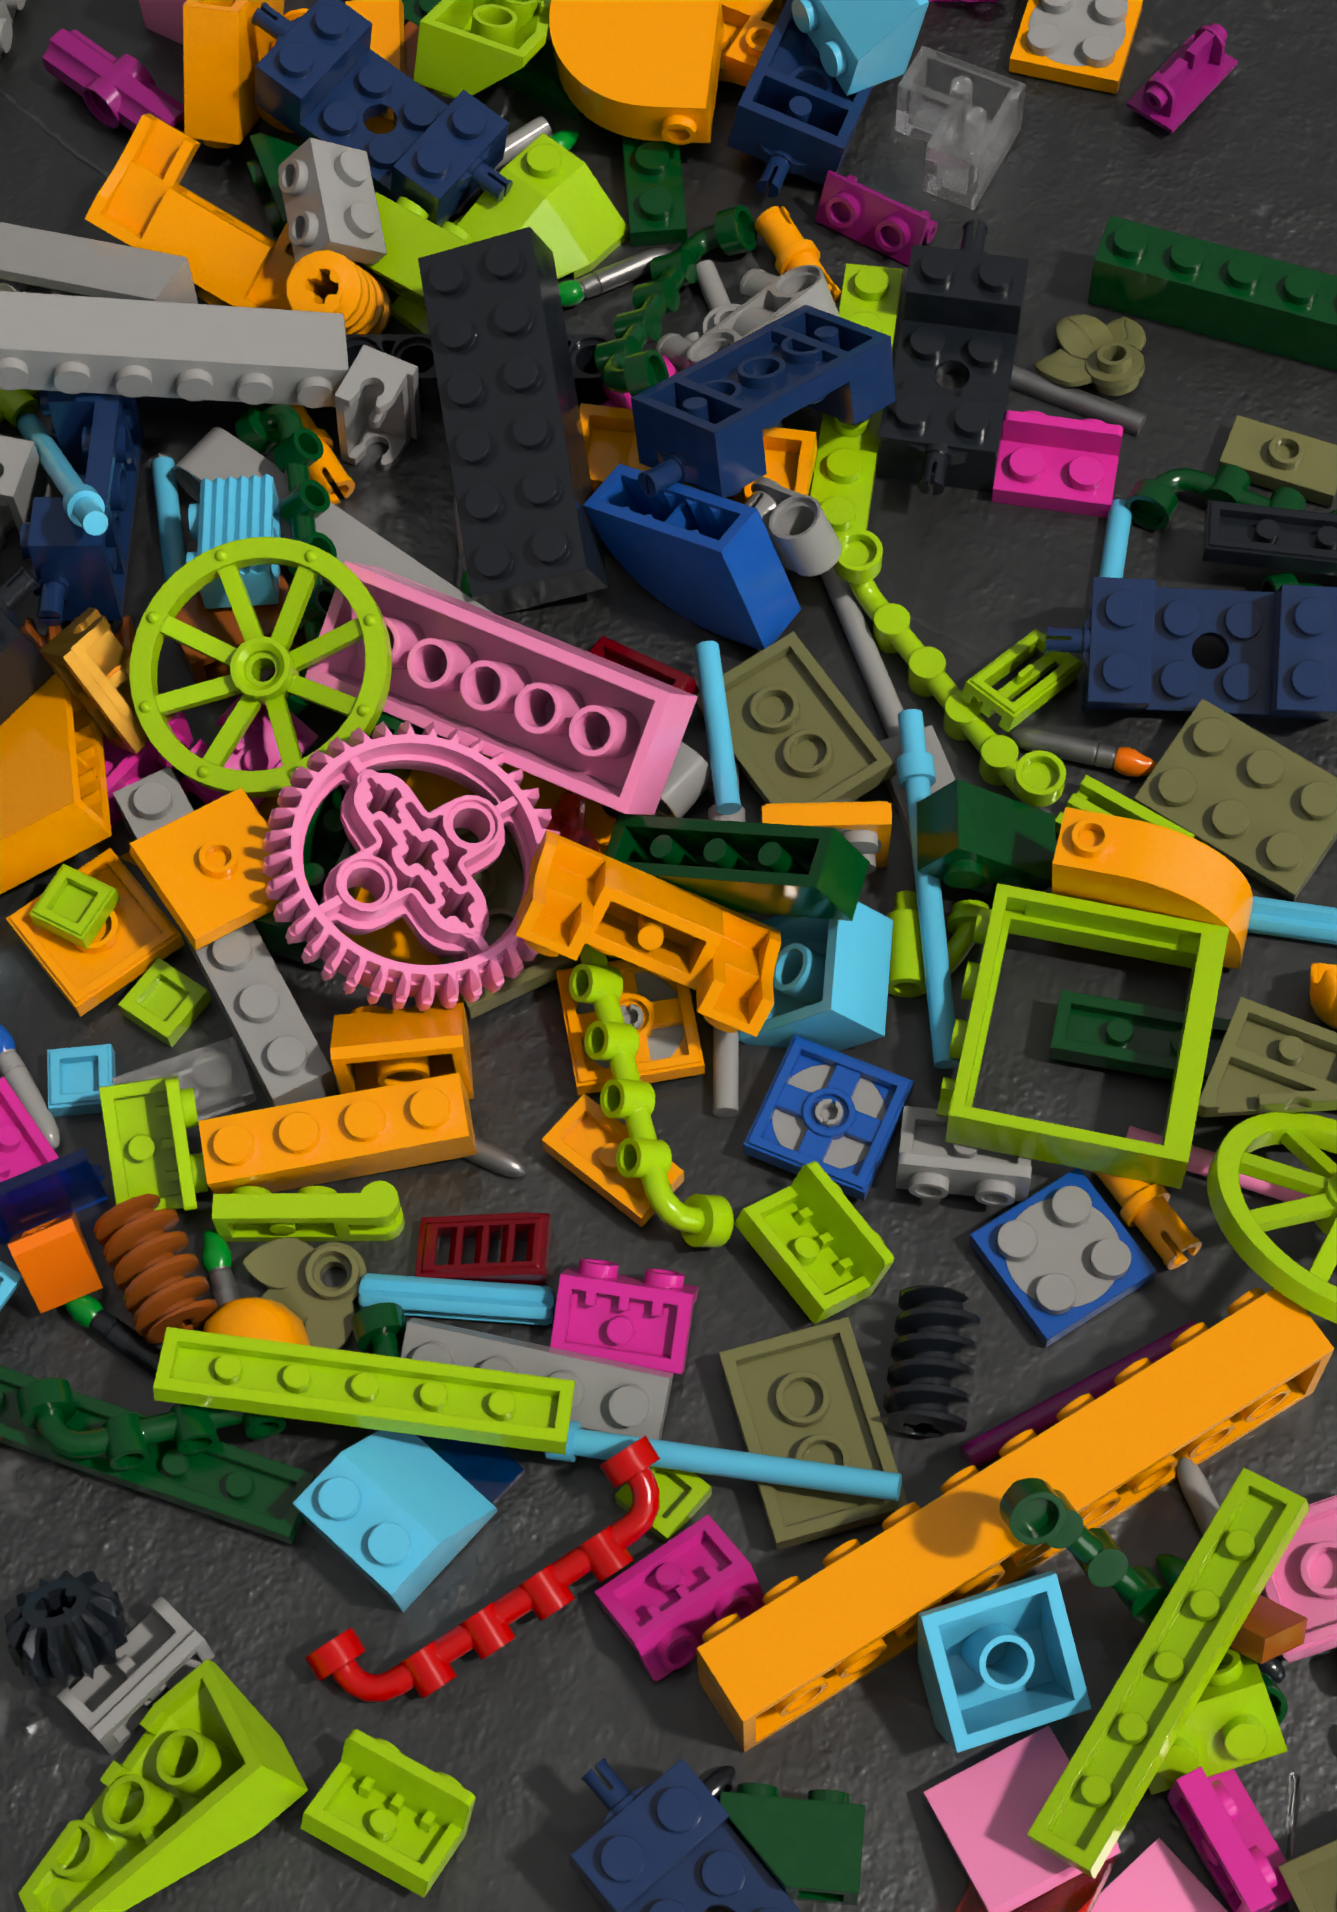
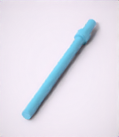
M32 413L23 414L17 422L18 430L25 440L34 441L41 465L63 496L64 511L75 525L83 527L88 534L93 536L101 535L108 527V518L104 514L105 505L102 498L92 486L82 482L40 419Z
M907 709L898 714L902 755L896 759L898 784L906 791L934 1067L949 1069L958 1066L960 1059L949 1057L955 1025V1012L941 881L939 878L917 871V802L931 795L930 786L936 782L933 755L926 750L923 713L918 709Z
M570 1420L565 1455L545 1452V1457L566 1462H575L577 1456L608 1460L642 1437L581 1429L579 1421ZM648 1438L661 1458L650 1465L651 1467L897 1502L900 1497L902 1474Z

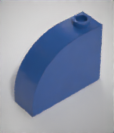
M618 464L583 505L597 534L615 559L650 594L690 622L712 633L759 650L772 645L800 612L801 607L758 509L678 482L660 491L654 497H650V494L646 495L643 493L638 483V475L643 471Z

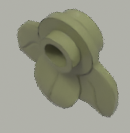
M1086 314L1066 316L1061 318L1056 324V336L1061 349L1035 362V370L1041 376L1059 385L1077 387L1093 383L1094 388L1104 395H1124L1133 391L1138 386L1140 378L1144 374L1145 359L1141 351L1146 344L1145 332L1137 322L1128 317L1117 318L1105 325L1098 318Z
M286 1237L263 1244L246 1256L243 1260L246 1270L268 1288L261 1298L280 1302L303 1321L310 1346L340 1349L347 1342L353 1332L351 1326V1319L354 1316L353 1303L358 1299L361 1278L364 1274H367L365 1262L354 1248L338 1242L325 1243L313 1248L297 1238ZM332 1267L342 1268L347 1273L342 1285L332 1288L323 1284L322 1277L328 1269Z

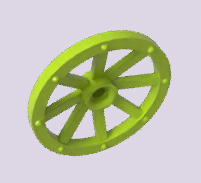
M252 537L225 543L200 554L176 571L162 585L144 612L136 631L130 658V687L135 711L143 730L158 752L177 770L198 784L224 794H229L242 787L249 798L279 796L282 788L291 786L290 779L293 772L299 766L308 769L306 765L311 754L302 758L286 701L290 695L348 717L339 730L317 749L327 755L326 750L329 742L334 740L336 736L348 744L351 733L358 727L368 736L371 735L384 709L392 675V651L386 622L373 596L356 574L340 560L316 546L280 537ZM268 564L297 568L271 638L265 637L240 574L239 569ZM319 576L335 586L347 598L357 618L289 652ZM218 577L221 578L245 641L238 648L175 618L194 594ZM165 636L230 667L231 674L159 694L157 670ZM364 639L365 671L358 698L299 676V671ZM275 667L274 676L268 681L261 682L260 678L264 670ZM243 694L203 758L196 756L181 743L165 715ZM262 705H266L283 766L260 771L225 768L224 765Z
M1270 1112L1248 1118L1237 1124L1226 1135L1210 1163L1207 1175V1192L1214 1217L1230 1245L1243 1261L1265 1282L1302 1308L1337 1324V1286L1328 1283L1337 1265V1164L1322 1151L1326 1150L1337 1154V1120L1302 1112ZM1283 1144L1313 1173L1253 1155L1250 1152L1266 1146ZM1239 1173L1310 1195V1197L1249 1210L1241 1191ZM1314 1221L1321 1231L1326 1234V1237L1309 1270H1306L1286 1255L1265 1232Z

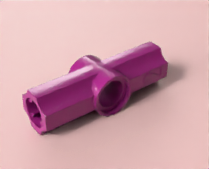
M62 28L49 39V46L42 57L45 70L80 94L92 114L105 126L116 129L122 124L131 132H134L141 116L150 113L184 133V105L158 88L148 70L136 58L129 54H122L117 59L76 29L66 31Z

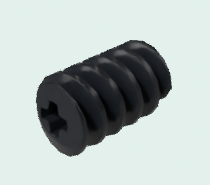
M917 1285L900 1291L898 1306L903 1312L896 1317L894 1331L899 1337L892 1342L890 1356L895 1363L888 1368L887 1383L891 1389L884 1394L883 1408L888 1415L882 1418L881 1421L885 1426L905 1434L925 1437H939L945 1434H959L966 1431L967 1421L949 1413V1408L969 1406L971 1396L965 1391L954 1388L953 1383L973 1380L974 1369L966 1364L957 1362L956 1359L957 1357L976 1355L978 1344L973 1340L960 1336V1332H973L980 1329L981 1318L963 1310L970 1300L964 1293L953 1288L936 1285Z

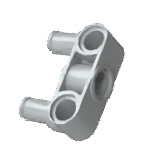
M817 265L799 266L785 272L781 276L767 273L759 268H753L747 271L740 282V292L746 295L743 298L744 304L738 306L729 316L696 341L683 338L676 333H668L658 341L655 350L661 356L664 354L675 369L680 372L804 305L838 317L840 315L823 271Z

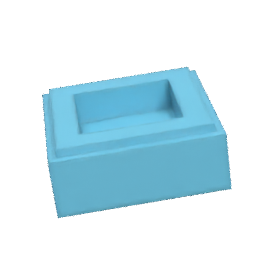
M112 1044L47 1050L48 1110L52 1113L53 1117L103 1113L99 1086L116 1084L115 1051Z

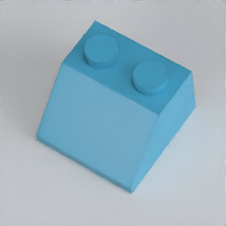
M793 0L791 9L797 27L801 32L808 34L819 51L821 63L829 76L836 78L848 96L905 74L929 1Z
M858 902L852 921L777 915L760 921L780 930L781 946L773 978L774 1005L758 1036L754 1037L740 1031L739 1041L747 1045L788 1048L793 1036L797 1035L839 1052L885 1037L893 932L892 919Z
M381 1430L340 1452L292 1503L308 1525L403 1613L498 1511L489 1500L417 1435Z
M1053 1570L918 1613V1665L934 1726L957 1753L1092 1709L1057 1574Z

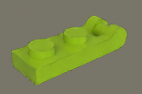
M380 1180L366 1185L361 1193H337L334 1189L325 1186H306L300 1188L297 1193H271L262 1187L242 1186L235 1188L232 1194H213L212 1221L217 1233L226 1242H271L286 1237L297 1238L303 1242L389 1241L398 1237L405 1225L397 1190L390 1183Z

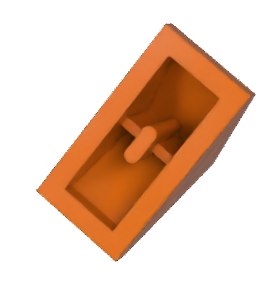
M74 1211L12 1236L7 1244L40 1314L103 1288Z

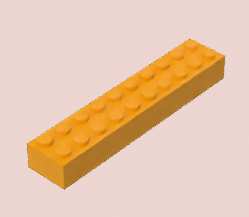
M1260 1287L1248 1291L1228 1307L1227 1313L1229 1316L1211 1328H1208L1204 1322L1190 1327L1171 1343L1170 1347L1173 1351L1153 1364L1147 1357L1132 1363L1115 1377L1113 1381L1116 1385L1115 1388L1097 1399H1094L1091 1393L1076 1398L1057 1414L1056 1418L1059 1422L1038 1436L1033 1429L1018 1434L999 1450L998 1453L1001 1459L979 1472L976 1466L972 1465L954 1474L941 1486L940 1490L943 1495L920 1508L917 1502H911L901 1507L884 1520L881 1525L884 1532L861 1545L858 1539H852L840 1545L823 1559L822 1564L825 1568L807 1580L801 1582L798 1576H793L782 1581L764 1595L762 1601L765 1606L741 1620L737 1613L731 1614L712 1625L702 1635L705 1643L697 1648L699 1683L741 1750L745 1753L917 1644L918 1613L1013 1583L1066 1549L1050 1547L1046 1542L1038 1545H1028L1018 1541L1013 1536L1000 1515L1001 1499L1013 1482L1026 1478H1039L1046 1481L1053 1489L1061 1491L1081 1516L1083 1525L1087 1529L1100 1528L1176 1480V1465L1180 1457H1187L1198 1466L1313 1393L1335 1348L1304 1308L1286 1298L1274 1288L1267 1293H1264Z

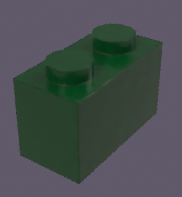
M959 779L954 780L917 802V871L942 879L948 886L967 888L993 897V899L997 883L1036 891H1043L1052 886V862L1056 850L1055 815Z

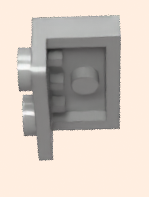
M309 138L278 167L279 187L283 195L289 227L288 234L292 243L295 263L303 256L314 251L331 250L344 255L352 261L370 265L376 264L387 255L367 151Z
M904 1106L895 1188L908 1189L912 1195L924 1199H941L948 1194L974 1196L978 1202L990 1206H1008L1013 1204L1014 1201L1023 1202L1028 1198L1032 1174L1031 1159L945 1142L948 1118L936 1116L937 1109Z

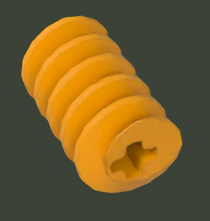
M331 250L314 251L303 256L292 267L286 281L287 298L292 310L344 314L346 334H381L387 327L391 316V299L385 286L375 276L363 270L344 255Z

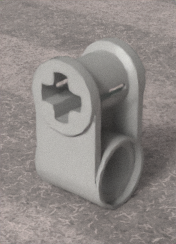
M760 477L751 485L753 494L745 502V505L758 509L782 566L795 571L799 575L808 577L820 575L830 570L837 563L841 555L842 545L819 502L812 496L803 495L782 487L769 478Z

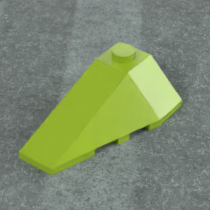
M441 0L420 21L413 80L420 85L432 88L438 95L456 98L463 89L473 96L520 70L546 43L551 0Z
M542 133L500 171L501 175L513 182L506 197L504 196L501 202H497L484 191L457 224V226L474 238V242L531 227L553 252L557 279L571 274L575 279L592 271L630 237L628 226L586 163L545 133ZM399 296L391 305V315L416 334H430L426 310Z
M207 1658L152 1705L140 1722V1725L146 1729L144 1734L122 1764L114 1760L100 1778V1781L106 1785L104 1790L82 1820H73L67 1824L18 1893L26 1912H124L252 1838L308 1791L280 1735L215 1662Z

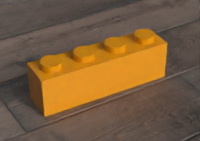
M459 1072L198 1121L206 1181L214 1194H232L235 1188L242 1186L262 1187L274 1193L477 1154L468 1092Z

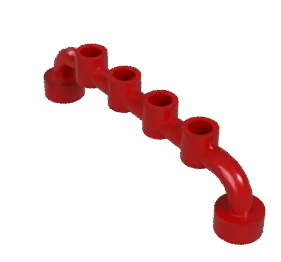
M645 1435L599 1465L614 1489L626 1482L631 1490L632 1505L622 1518L388 1671L381 1674H371L364 1671L358 1665L355 1658L367 1650L352 1627L313 1651L304 1659L318 1681L331 1674L347 1694L365 1702H386L403 1695L412 1688L416 1689L421 1699L425 1698L457 1676L450 1663L474 1648L479 1658L483 1660L516 1638L509 1625L533 1610L539 1621L544 1620L575 1599L568 1587L569 1585L591 1571L600 1583L634 1560L627 1547L637 1542L653 1526L659 1512L660 1489L649 1466L661 1458Z

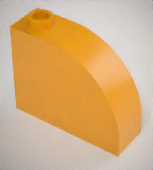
M187 0L183 4L184 134L192 139L203 140V143L208 147L222 149L240 145L260 117L257 106L254 104L255 66L270 51L274 38L257 25L252 24V17L257 8L261 9V4L264 2L268 3L271 8L283 16L284 0Z
M551 0L549 27L559 79L569 99L580 112L597 125L629 138L665 141L677 145L710 143L724 38L721 0Z
M56 673L0 725V895L112 836L102 732Z
M1065 807L1052 862V894L1229 927L1223 967L1240 970L1252 912L1253 893L1246 877L1229 859L1210 846L1163 826L1130 818Z

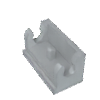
M363 345L334 395L341 460L356 466L366 455L369 445L381 442L389 448L382 455L381 470L387 471L399 462L410 440H417L422 432L418 366Z
M0 435V548H2L6 542V534L11 528L17 527L20 534L22 523L31 521L34 497H54L44 468L40 463V457L34 441Z
M162 1596L150 1605L152 1612L127 1635L128 1642L116 1649L115 1663L99 1665L94 1669L93 1679L84 1676L71 1689L68 1687L63 1688L56 1695L64 1707L111 1756L142 1727L140 1722L157 1700L207 1658L212 1660L215 1657L206 1640Z

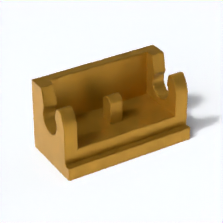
M89 607L39 652L108 742L114 747L137 754L146 746L144 743L149 738L140 724L131 695V657L110 631L111 625L96 608ZM175 713L165 715L167 722L172 719Z

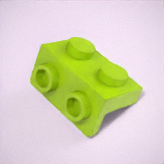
M178 1075L99 1086L116 1205L133 1197L149 1193L158 1195L161 1200L159 1207L155 1210L166 1208H184V1211L198 1209L196 1193L208 1192L203 1152L190 1154L186 1128L199 1126L194 1089H180Z
M817 1161L804 1165L791 1186L743 1208L734 1223L814 1325L871 1296L894 1262V1256L885 1246L882 1238L872 1230L846 1198L839 1185L828 1176Z
M1228 1649L1149 1785L1151 1795L1171 1789L1176 1779L1199 1767H1202L1206 1776L1209 1777L1288 1751L1256 1661L1233 1649Z
M353 1729L344 1742L340 1763L304 1811L300 1829L425 1898L466 1836L476 1798L472 1792L463 1788L452 1776L432 1771L403 1755L396 1746L384 1739L373 1738L358 1729Z

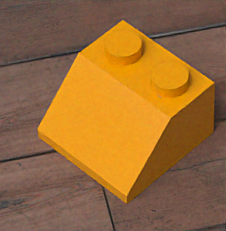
M433 999L429 1010L420 1012L416 1005L397 1011L394 1009L387 1010L381 1006L368 1005L358 1007L352 1010L350 1014L334 1015L330 1054L341 1094L459 1072L468 1092V1098L474 1099L469 1028L464 1002L456 1003L454 1008L446 1009L438 999Z

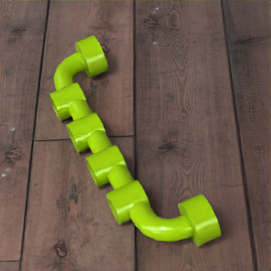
M853 529L840 535L838 538L842 545V551L837 563L834 565V569L840 578L849 582L858 603L873 621V639L877 648L885 653L898 652L909 665L908 686L911 691L923 697L934 696L944 709L943 728L946 734L954 740H969L981 754L979 773L983 780L997 786L1005 784L1016 797L1030 806L1045 807L1055 803L1063 793L1066 779V768L1062 760L1051 752L1037 750L1025 754L1018 761L1019 750L1015 741L1007 736L997 735L981 716L979 710L982 703L979 699L976 698L969 704L960 697L962 690L957 687L945 672L946 659L943 653L934 647H925L910 629V614L907 609L899 604L889 603L878 589L873 579L882 568L883 546L880 539L874 533L864 529Z
M585 943L580 953L582 964L577 965L572 970L569 978V992L574 1001L589 1003L594 1006L597 1021L592 1022L586 1030L584 1038L585 1051L593 1060L609 1061L613 1079L608 1080L601 1090L600 1106L606 1117L624 1119L629 1138H625L618 1146L616 1153L617 1169L624 1177L641 1178L644 1193L651 1208L663 1222L676 1230H680L687 1244L692 1247L719 1248L729 1240L733 1230L734 1216L732 1207L728 1200L721 1195L693 1194L683 1203L673 1193L667 1176L672 1163L671 1149L665 1141L657 1140L651 1118L655 1107V1092L650 1083L641 1081L635 1061L639 1048V1035L637 1029L632 1024L625 1023L619 1003L623 991V977L617 968L609 967L607 956L610 958H621L606 956V954L593 949Z

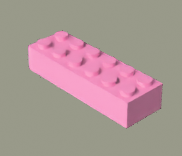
M349 561L344 562L373 596L380 608L389 633L392 651V675L383 712L405 721L409 720L410 723L423 729L434 721L437 734L448 738L451 731L458 728L461 736L459 744L470 748L474 741L482 738L484 746L482 754L493 757L504 752V763L518 769L523 768V771L624 814L655 815L698 696L381 567ZM335 588L319 637L357 618L351 604L337 588ZM364 639L309 666L305 678L358 698L365 671Z

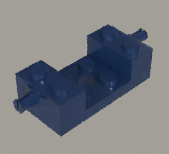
M317 0L304 15L296 18L294 21H289L266 2L261 4V9L257 8L252 17V24L257 25L277 40L275 46L255 66L254 104L305 141L309 138H314L367 151L374 191L394 202H397L400 196L413 201L428 213L429 217L427 220L442 227L445 221L449 220L477 187L488 193L497 202H501L503 197H506L513 182L494 170L504 157L509 122L464 89L449 106L370 49L372 23L341 0ZM380 116L389 119L395 128L389 133L376 134L368 130L364 123L372 117Z
M793 0L786 1L738 103L727 146L766 163L764 171L757 181L756 188L764 195L770 180L773 178L767 196L770 198L779 195L787 173L796 174L824 186L829 170L838 174L850 148L859 118L874 87H869L848 96L845 94L836 78L829 76L821 63L820 53L815 48L808 34L801 32L797 27L791 9Z
M804 305L631 397L639 463L651 468L638 475V483L644 494H650V497H654L677 482H684L724 498L738 494L746 485L767 474L763 429L777 426L783 418L803 407H810L835 417L840 422L854 425L867 421L872 417V414L896 401L891 336L817 308Z
M40 390L42 414L44 417L52 418L51 437L82 482L92 486L102 498L105 505L104 514L108 518V527L101 535H90L83 527L75 525L70 520L63 508V497H34L31 521L23 522L21 525L20 547L23 559L32 560V576L40 584L33 591L36 597L40 596L36 613L37 621L45 626H58L63 621H74L75 617H79L89 607L96 608L102 616H106L107 620H122L144 437L136 398L113 394H67L61 391Z
M1093 577L1087 590V612L1083 628L1046 626L1045 653H1082L1084 663L1082 710L1192 714L1203 698L1232 716L1330 720L1337 715V587L1281 585L1276 592L1166 588L1156 587V579ZM1203 636L1218 638L1226 649L1224 664L1216 669H1205L1199 666L1192 655V646L1195 640ZM1048 639H1065V640H1048Z
M606 1758L595 1765V1770L612 1790L607 1788L592 1768L581 1778L609 1810V1813L599 1831L570 1855L569 1865L608 1912H704L713 1907L725 1908L730 1912H801L726 1822L730 1816L729 1813L683 1758L654 1783L635 1789L633 1792L630 1791L607 1763Z

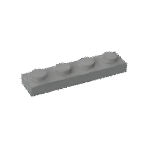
M414 1317L407 1321L401 1358L574 1380L575 1389L570 1420L579 1421L581 1428L636 1437H644L646 1435L647 1438L658 1440L662 1438L674 1373Z

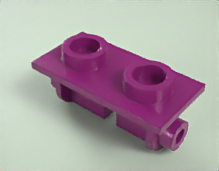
M1217 23L1202 25L1195 32V35L1192 34L1127 102L1126 106L1172 134L1238 65L1236 59L1224 53L1225 41L1228 37L1226 30Z
M831 170L827 172L815 218L816 222L907 266L910 264L913 244L922 245V241L928 244L934 238L938 222L931 220L930 212L926 210L919 212L898 201H894L858 183L857 177L853 175L844 177Z

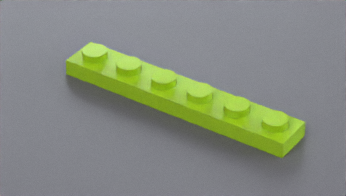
M846 263L839 306L840 317L891 336L893 353L903 269ZM883 409L872 414V417L867 421L854 425L842 423L837 418L823 413L810 496L819 502L838 537L849 530H867L877 465L878 436Z
M167 1327L153 1392L155 1401L565 1455L575 1381Z
M1243 1467L1028 1831L1027 1836L1033 1844L1091 1878H1096L1307 1515L1309 1505L1306 1498Z

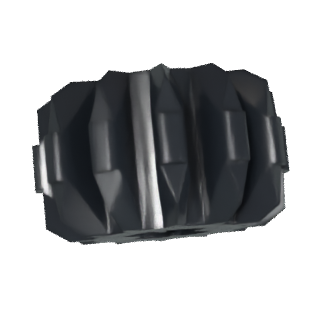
M66 1570L57 1580L49 1583L39 1579V1588L34 1592L17 1595V1607L10 1610L4 1616L7 1626L5 1632L9 1641L7 1648L16 1667L19 1666L23 1676H31L39 1687L47 1686L58 1680L64 1688H67L75 1678L83 1675L93 1679L94 1669L99 1665L115 1663L116 1649L128 1642L126 1635L127 1625L122 1615L124 1609L119 1595L116 1591L112 1590L109 1582H100L93 1571L85 1572L74 1578Z

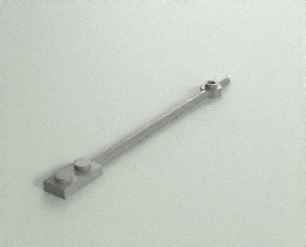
M704 260L696 264V281L709 309V313L703 322V335L740 306V304H731L715 264L711 260ZM781 422L780 424H778L777 426H774V427L784 428L783 425H782V422ZM833 566L830 570L820 574L888 735L887 739L878 742L893 760L896 775L885 781V784L911 844L906 791L898 784L896 759L902 755L898 714L903 711V707L849 582L840 578ZM933 725L924 727L926 750L934 757L936 782L930 786L932 794L956 779Z

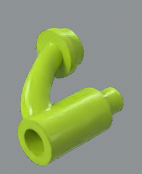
M900 891L894 895V911L886 915V917L893 920L888 993L898 997H916L926 993L917 897L914 891ZM962 900L954 903L951 907V914L947 917V929L953 933V936L947 942L950 974L959 967L975 944L973 943V937L980 907L989 908V905L983 901Z

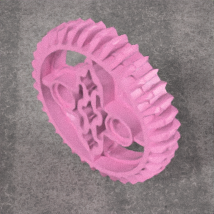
M409 720L400 724L397 735H393L384 721H382L379 725L375 726L372 739L358 727L351 733L348 744L336 736L334 740L329 742L326 750L327 755L316 750L309 756L306 765L308 769L299 766L292 774L290 779L291 786H285L281 789L277 799L279 807L271 811L267 823L272 831L266 833L263 841L264 851L271 855L265 857L262 864L263 875L273 878L268 882L265 890L267 899L281 901L276 905L273 913L275 922H293L285 936L287 943L294 944L306 941L308 944L301 956L304 964L314 962L319 958L326 963L321 972L323 981L330 980L337 972L345 976L346 980L343 986L345 995L352 994L358 984L369 988L367 994L369 1005L376 1004L383 992L392 995L391 1003L395 1011L403 1009L408 997L415 998L416 1006L420 1012L429 1010L434 996H437L442 1006L446 1009L454 1008L458 1001L459 993L471 1004L480 998L483 992L482 986L492 994L497 992L505 981L504 976L510 979L516 978L524 968L523 961H533L538 952L525 944L523 938L515 935L517 912L501 937L491 946L488 945L483 937L489 926V910L483 892L473 879V876L487 869L498 859L505 844L504 827H507L518 848L523 865L524 884L522 901L529 885L530 862L545 831L548 830L545 828L552 819L551 809L533 808L540 797L539 788L521 790L519 786L524 778L523 768L508 774L502 770L504 752L494 755L490 760L481 754L484 748L482 738L474 741L470 748L459 744L461 736L458 728L451 731L447 739L437 737L434 721L426 725L422 735L414 733ZM409 769L429 772L459 783L477 796L465 795L456 798L428 813L411 788L401 778L390 773H378L376 771ZM341 785L346 794L340 806V820L348 840L357 853L341 861L329 872L323 886V903L318 905L308 886L304 872L303 848L305 835L312 816L329 793ZM466 828L472 831L480 842L468 843L463 841L456 835L454 829ZM548 830L557 835H560L559 831ZM352 887L364 888L374 896L375 902L361 903L355 900L347 889ZM402 917L419 943L428 952L437 956L452 957L462 961L441 965H415L398 962L366 950L349 939L341 931L350 935H365L382 929Z

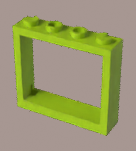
M997 883L992 909L980 907L979 915L977 916L973 943L984 945L981 963L968 961L961 999L972 1001L969 1020L956 1018L949 1057L960 1059L956 1079L944 1077L941 1086L936 1116L948 1118L945 1142L1181 1189L1189 1163L1229 927ZM1008 933L1192 968L1161 1145L973 1107Z

